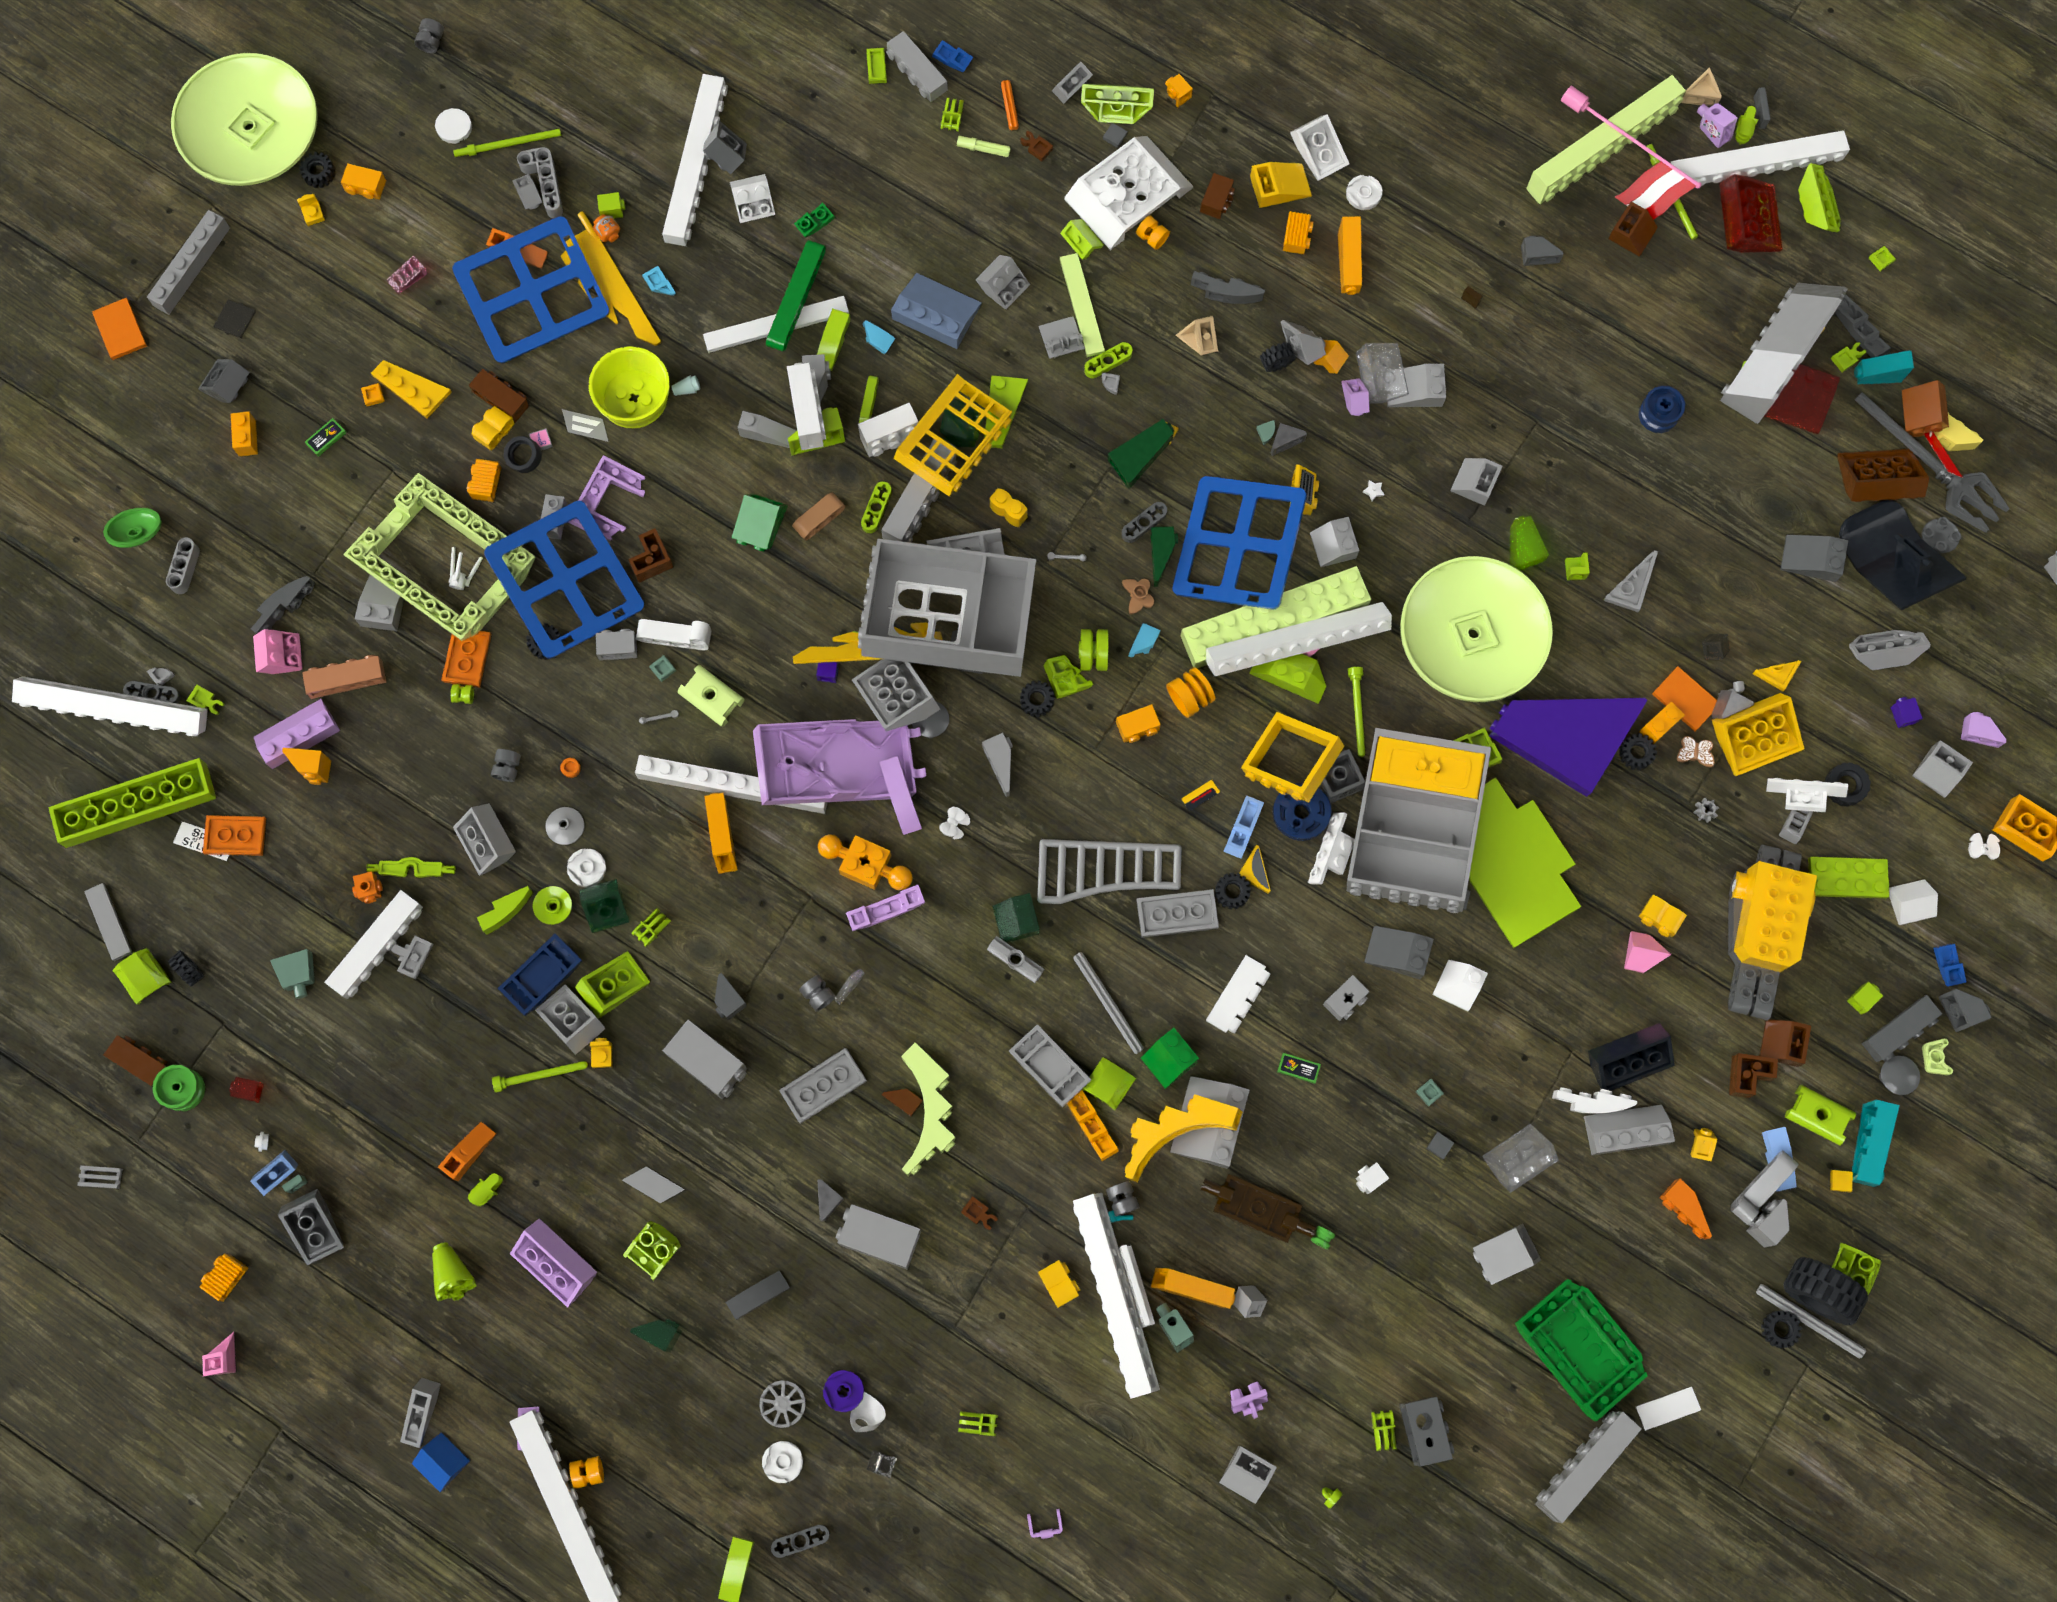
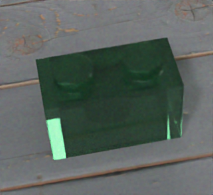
M954 398L949 405L961 412L966 403ZM969 407L964 415L975 422L981 413ZM948 409L944 410L940 432L955 447H975L979 436L978 430Z
M617 879L579 890L580 902L592 933L629 923V917Z
M1030 893L1011 897L992 906L1000 939L1006 943L1039 935L1040 929Z
M666 1318L665 1321L657 1320L631 1328L630 1333L665 1352L671 1353L682 1330L678 1329V1323Z

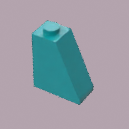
M1912 350L1861 360L1854 369L1857 383H1901L1914 368Z

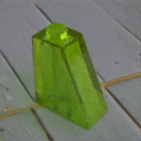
M1531 515L1516 518L1510 527V566L1520 571L1546 561L1549 556Z

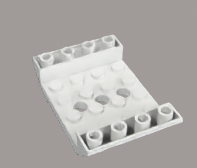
M1148 136L1132 138L1081 176L1064 199L1102 242L1112 250L1124 241L1127 231L1175 195L1181 198L1193 189V186ZM1120 169L1123 173L1119 176L1122 180V186L1126 190V197L1123 202L1115 199L1111 205L1103 207L1099 202V194L1091 193L1090 187L1095 180L1105 178L1109 173ZM1132 182L1135 186L1127 188L1125 183ZM1138 195H1144L1146 199L1144 201H1139L1136 197Z

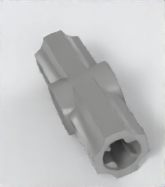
M998 936L993 939L987 948V951L1033 983H1036L1044 972V968ZM1012 956H1019L1021 962L1013 964L1010 961Z

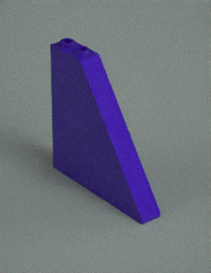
M1647 699L1514 700L1508 705L1504 704L1499 712L1501 715L1500 719H1495L1489 728L1492 730L1489 737L1587 797L1594 790L1646 704Z

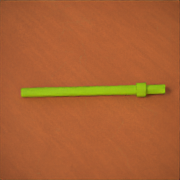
M560 129L476 146L471 144L467 145L466 148L453 150L455 157L473 156L479 152L561 136Z
M1652 144L1646 146L1656 153ZM1648 153L1651 158L1650 162L1652 166H1655L1656 164L1661 162L1660 160L1652 156L1650 153ZM1678 199L1673 204L1691 240H1694L1698 235L1680 199Z

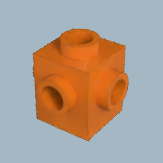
M371 871L353 876L355 886L352 887L355 898L365 903H373L377 898H381L380 891H383V887L376 874Z

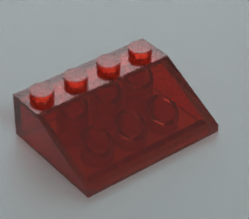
M1734 174L1719 183L1727 249L1737 252L1782 251L1775 185Z
M1800 364L1796 370L1792 369L1795 373L1764 416L1819 434L1834 398L1840 377Z

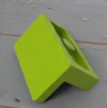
M1083 219L1070 220L1060 233L1082 260L1087 259L1094 249L1104 246Z

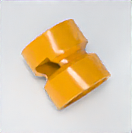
M1150 215L1141 222L1136 230V234L1144 241L1148 240L1147 243L1157 250L1168 239L1170 231L1163 225L1158 226L1159 222Z
M599 1456L587 1458L586 1462L583 1460L570 1462V1477L574 1489L585 1487L588 1483L594 1485L604 1482L603 1466Z

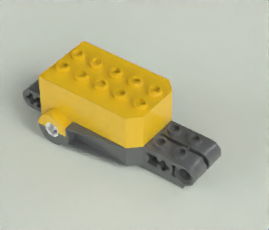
M1762 844L1758 851L1756 863L1744 871V873L1736 872L1732 879L1728 901V955L1734 962L1735 967L1727 1003L1728 1011L1744 1015L1749 1013L1751 1017L1768 1021L1773 1010L1780 972L1801 960L1807 926L1815 903L1814 889L1817 875L1799 871L1802 858L1799 853L1787 850L1781 851L1779 848Z

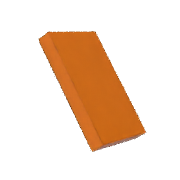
M127 298L92 311L112 360L147 347Z
M479 631L476 635L463 641L452 634L442 682L465 686L473 685L480 688L492 634Z
M1678 666L1652 693L1665 706L1672 701L1685 714L1681 720L1694 731L1712 714L1717 702L1711 694Z
M206 815L203 854L263 856L266 818Z

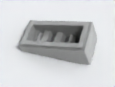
M1791 810L1779 836L1793 844H1797L1806 829L1813 811L1799 810L1806 814L1804 816L1798 813L1797 810Z

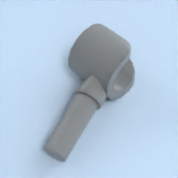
M1734 682V688L1730 689V691L1741 694L1745 689L1744 682Z

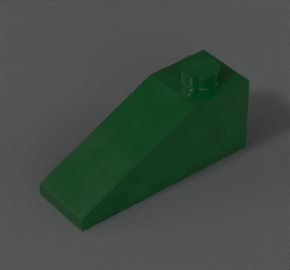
M1174 526L1151 527L1154 587H1158L1174 551L1175 544H1178V533H1174Z

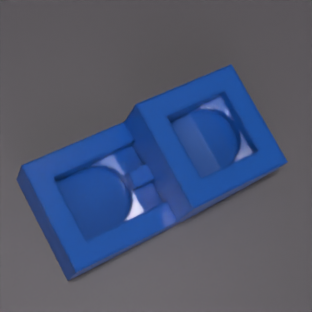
M943 40L932 55V57L943 64L961 72L965 71L973 59L971 55L958 47L956 50Z
M1947 944L1934 947L1938 967L1946 986L1966 983L1963 963H1959L1956 945Z

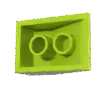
M824 409L822 411L826 440H823V446L828 447L845 442L838 409ZM798 430L787 438L791 456L824 448L801 450Z
M627 951L581 978L575 988L598 1019L647 986L650 981Z

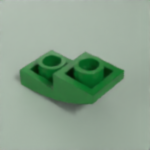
M821 203L810 214L808 212L805 213L794 225L807 238L830 223L835 216L824 203Z

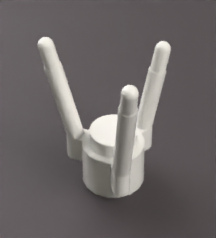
M452 547L449 587L464 590L465 586L469 587L470 581L483 558L479 557L466 579V574L460 572L463 553H459L455 572L456 548Z

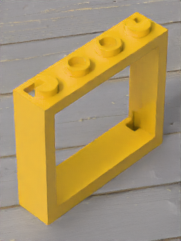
M1276 712L1241 768L1245 773V777L1250 778L1251 781H1259L1267 788L1273 787L1283 795L1287 793L1297 801L1303 800L1309 803L1341 753L1344 745L1338 736ZM1281 729L1326 746L1301 787L1257 769V766Z

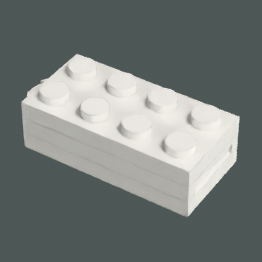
M801 362L787 366L801 450L824 447L823 440H826L815 371L814 369L810 370L809 363L802 364Z

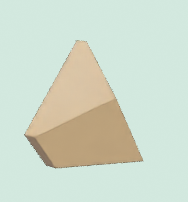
M1710 67L1686 90L1681 103L1705 104L1706 106H1713L1719 103L1721 93Z
M1213 316L1194 320L1176 334L1179 339L1200 355L1218 351Z

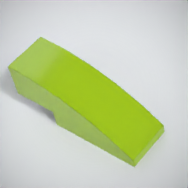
M833 308L817 355H825V361H829L830 371L833 370L845 340L844 335L850 323V314Z
M526 886L493 901L492 904L495 909L477 917L486 935L506 924L523 908L533 894L530 887Z
M736 1536L733 1537L718 1599L728 1602H739L754 1541Z

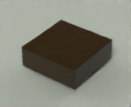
M1467 286L1461 299L1476 309L1483 296L1470 286Z

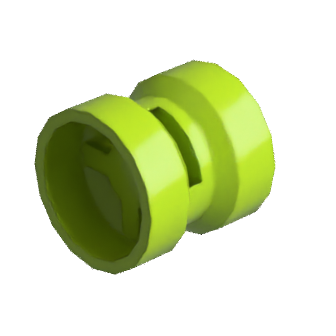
M460 684L452 685V703H459L460 701L465 704L473 703V685H466L465 687Z

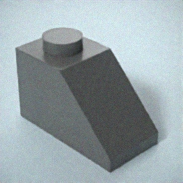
M1528 236L1524 238L1521 245L1524 266L1560 263L1563 257V251L1544 237Z
M720 973L715 994V1004L717 1005L715 1010L721 1018L725 1016L730 1020L747 1005L724 975Z

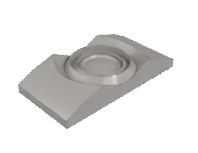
M1038 1024L1009 1050L1017 1062L1062 1108L1091 1082V1079Z

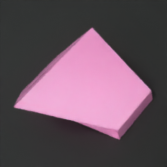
M1631 931L1624 969L1644 973L1671 954L1651 935Z
M234 1332L211 1352L202 1356L203 1376L236 1372Z

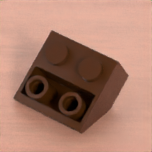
M1631 201L1608 239L1640 257L1658 227L1646 209Z
M1765 1020L1759 1056L1776 1058L1779 1063L1795 1067L1804 1065L1811 1025L1794 1021Z

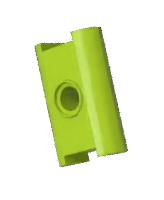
M1800 1085L1795 1092L1798 1098L1793 1108L1786 1111L1785 1118L1839 1146L1842 1145L1846 1138L1843 1136L1845 1128L1849 1121L1855 1119L1856 1112ZM1818 1110L1823 1112V1120H1820L1817 1117Z

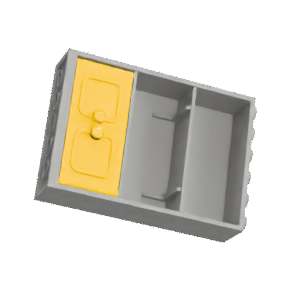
M1375 728L1346 891L1355 896L1365 894L1369 895L1372 899L1387 898L1390 902L1394 903L1404 901L1408 902L1411 906L1426 905L1429 909L1433 910L1443 908L1447 909L1450 913L1462 912L1469 881L1491 747Z

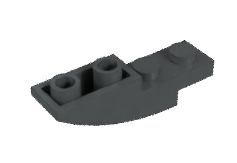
M1194 271L1191 279V286L1206 291L1205 298L1223 303L1248 304L1260 302L1263 300L1265 290L1260 286L1250 285L1239 278L1234 279L1231 277L1229 283H1226L1220 278L1215 279L1204 272Z
M305 576L278 589L257 609L261 616L252 626L251 630L255 634L264 629L272 630L273 624L282 618L285 610L292 613L300 607L304 597L312 592L315 583L310 577Z

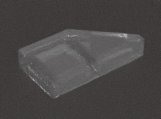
M858 969L848 977L835 997V1001L839 1005L864 976L865 973L861 969Z

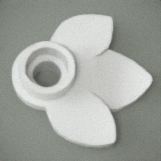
M1109 173L1105 178L1095 180L1090 187L1091 193L1099 194V202L1103 207L1111 205L1115 199L1123 202L1126 197V190L1122 186L1121 177L1116 173Z

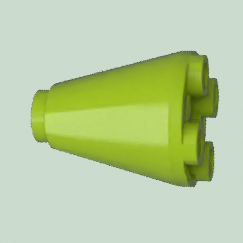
M447 1242L433 1247L434 1291L437 1301L450 1298L453 1301L462 1299L464 1293L476 1287L474 1277Z

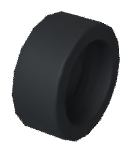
M526 436L512 438L504 448L505 462L510 468L520 473H529L535 470L541 462L542 452L540 446ZM527 444L532 449V456L526 464L518 465L514 461V452L520 445Z

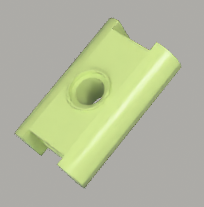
M698 665L694 669L695 675L685 687L681 684L678 694L723 727L728 723L726 718L737 705L741 707L744 698L701 665ZM710 692H715L713 699H707V695Z

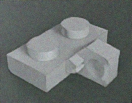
M414 936L411 944H406L404 948L394 944L391 951L399 955L398 960L401 961L397 971L416 980L434 944L417 936Z

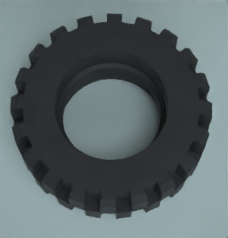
M1801 1257L1797 1259L1784 1282V1290L1791 1298L1816 1314L1843 1325L1850 1326L1855 1324L1868 1301V1292L1857 1281H1854L1841 1271L1812 1258Z

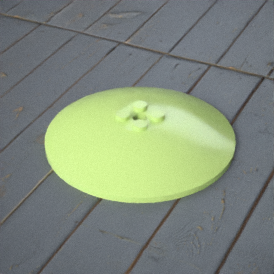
M257 53L229 55L202 67L188 79L180 90L171 116L172 136L179 153L186 163L207 179L235 186L266 182L289 170L302 158L309 148L317 126L316 101L308 83L301 74L282 60ZM253 124L252 129L245 130L246 125Z
M1479 556L1448 560L1426 572L1408 594L1403 606L1400 623L1401 639L1405 653L1420 677L1441 693L1455 699L1470 702H1489L1503 699L1527 686L1537 676L1547 660L1553 633L1548 606L1534 583L1522 572L1504 562ZM1468 631H1477L1478 637H1470Z

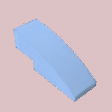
M1246 795L1224 852L1242 859L1264 802Z
M1786 1127L1762 1132L1767 1149L1765 1155L1768 1164L1782 1150L1793 1159ZM1795 1171L1783 1182L1776 1192L1796 1187Z

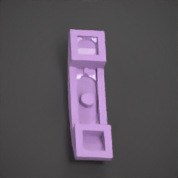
M898 756L880 761L883 776L903 835L922 829Z
M916 885L877 903L849 911L846 915L852 931H856L909 912L923 905L925 901L919 885Z

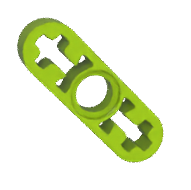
M1122 342L1090 359L1085 364V375L1089 378H1097L1102 375V372L1106 373L1128 361L1132 357V346L1129 343ZM1121 349L1124 351L1128 350L1127 354L1121 353ZM1109 356L1114 361L1112 364H1106L1103 359ZM1090 366H1092L1093 368L1096 367V371H1095V372H1094L1093 370H1090V371H1089Z
M870 375L868 377L859 423L867 421L872 417L879 377Z
M887 482L877 483L861 520L862 529L866 533H874L879 527L892 494L891 486ZM886 488V492L883 493L881 500L879 498L880 490ZM875 503H879L882 506L878 512L871 509V506ZM871 515L874 516L873 525L867 527V523L870 522Z

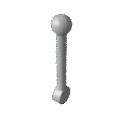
M1050 552L1047 555L1049 560L1059 558L1085 561L1087 558L1085 554L1080 556L1055 555L1053 552Z
M673 710L668 714L648 718L641 717L639 722L645 724L648 721L668 717L677 718L679 713Z

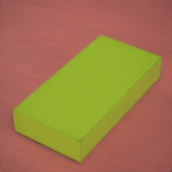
M884 48L867 49L869 84L887 83Z

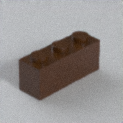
M482 369L469 384L472 393L492 407L496 406L512 417L515 423L529 407L526 401L527 397L520 391L516 393L512 390L513 388L506 381L502 383L492 371L487 372Z
M117 1035L103 1055L153 1087V1081L157 1074L165 1067H168L166 1065L168 1061L160 1056L154 1058L150 1055L152 1053L151 1050L144 1046L137 1047L134 1045L136 1041L126 1035L123 1038Z

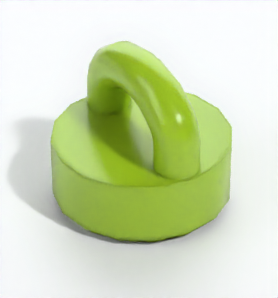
M1327 1487L1322 1489V1494L1327 1499L1324 1504L1331 1509L1343 1494L1338 1488L1334 1492Z

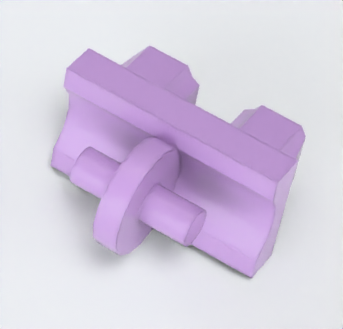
M1258 1382L1248 1386L1250 1395L1243 1396L1241 1389H1235L1230 1392L1233 1413L1242 1411L1244 1416L1252 1414L1254 1419L1258 1418L1257 1411L1262 1410V1403L1268 1401L1266 1390L1262 1389Z

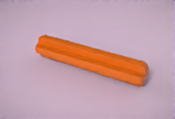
M1009 80L1002 81L1001 88L1009 129L1011 131L1017 130L1019 124L1011 82Z

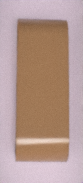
M831 492L793 523L792 527L804 540H808L841 514L845 509V505Z

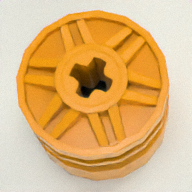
M1196 667L1191 668L1189 673L1185 672L1183 674L1184 682L1180 678H1176L1166 686L1172 701L1186 718L1199 711L1198 704L1206 707L1208 703H1212L1216 699L1209 681Z

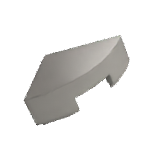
M1102 372L1104 387L1110 393L1117 395L1120 375Z
M152 668L146 671L154 682L161 686L175 676L170 670L164 668Z

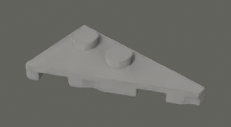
M1654 550V552H1651L1604 598V601L1639 612L1658 551Z

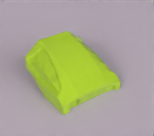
M147 948L133 953L118 963L112 970L137 1005L160 987L171 983L162 966Z
M1103 1057L1089 1077L1091 1082L1082 1090L1094 1095L1095 1098L1097 1097L1101 1102H1105L1115 1111L1136 1078Z
M650 1221L632 1241L623 1256L636 1263L654 1281L681 1245L678 1239L662 1225Z
M1841 1243L1832 1268L1857 1281L1860 1286L1866 1289L1869 1295L1878 1275L1881 1260Z

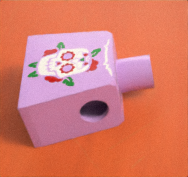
M1719 103L1714 104L1710 108L1705 104L1701 105L1697 110V113L1702 117L1700 129L1719 148L1732 139L1737 117Z

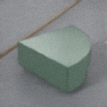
M1274 420L1261 424L1256 428L1263 445L1268 443L1274 435Z

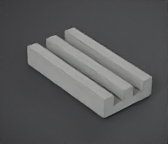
M80 1166V1182H78L77 1186L120 1189L123 1169ZM86 1172H115L117 1176L86 1174ZM85 1179L116 1180L115 1184L85 1182Z

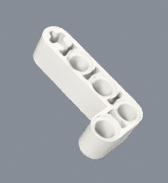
M640 619L636 640L652 644L708 650L711 628L709 624L701 621H693L692 626Z

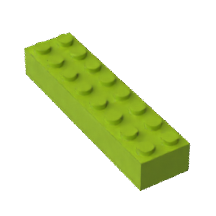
M200 758L48 808L57 842L68 848L214 800L216 795L207 764Z

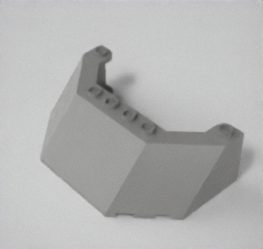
M1797 283L1794 289L1790 287L1784 296L1785 298L1777 307L1780 311L1778 313L1774 312L1768 322L1771 325L1764 327L1759 335L1762 337L1761 340H1756L1750 348L1753 351L1731 385L1726 384L1721 394H1723V397L1720 401L1758 424L1795 373L1792 369L1796 370L1800 363H1802L1843 300L1848 289L1841 286Z

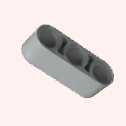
M182 538L178 541L166 577L167 586L176 594L187 592L200 554L199 547L190 538ZM191 546L189 551H185L187 547ZM186 563L185 567L180 569V566ZM177 581H180L178 586H174Z

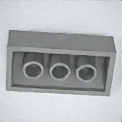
M1662 1105L1584 1116L1591 1155L1667 1145L1675 1142L1671 1121Z

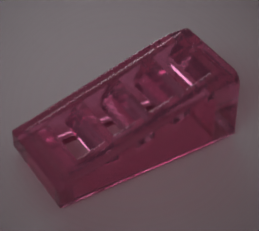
M414 255L387 279V282L397 294H400L424 277L427 272ZM404 275L406 280L404 281L401 276ZM397 279L401 283L400 286H398L395 282Z

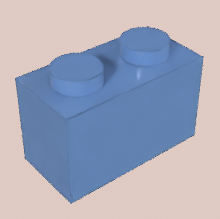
M284 1150L257 1172L250 1182L264 1196L295 1171L298 1164Z

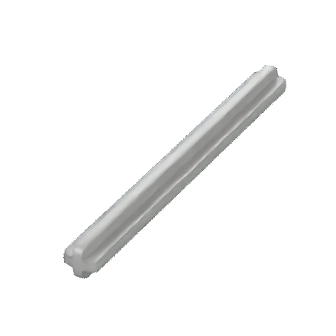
M1082 952L1074 956L1076 964L1135 1054L1143 1050L1142 1044Z
M1764 1284L1757 1288L1756 1293L1778 1308L1794 1314L1797 1320L1857 1358H1862L1866 1353L1865 1348Z

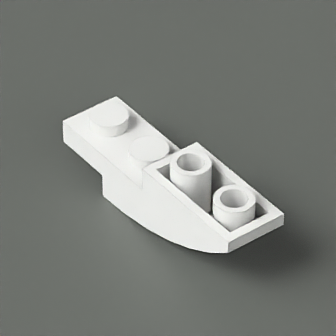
M1560 1087V1090L1553 1092L1552 1099L1571 1103L1570 1111L1590 1114L1616 1112L1637 1104V1101L1631 1100L1632 1096L1620 1094V1096H1614L1612 1091L1601 1089L1600 1092H1594L1593 1098H1591V1094L1580 1092L1579 1095L1572 1094L1571 1089Z

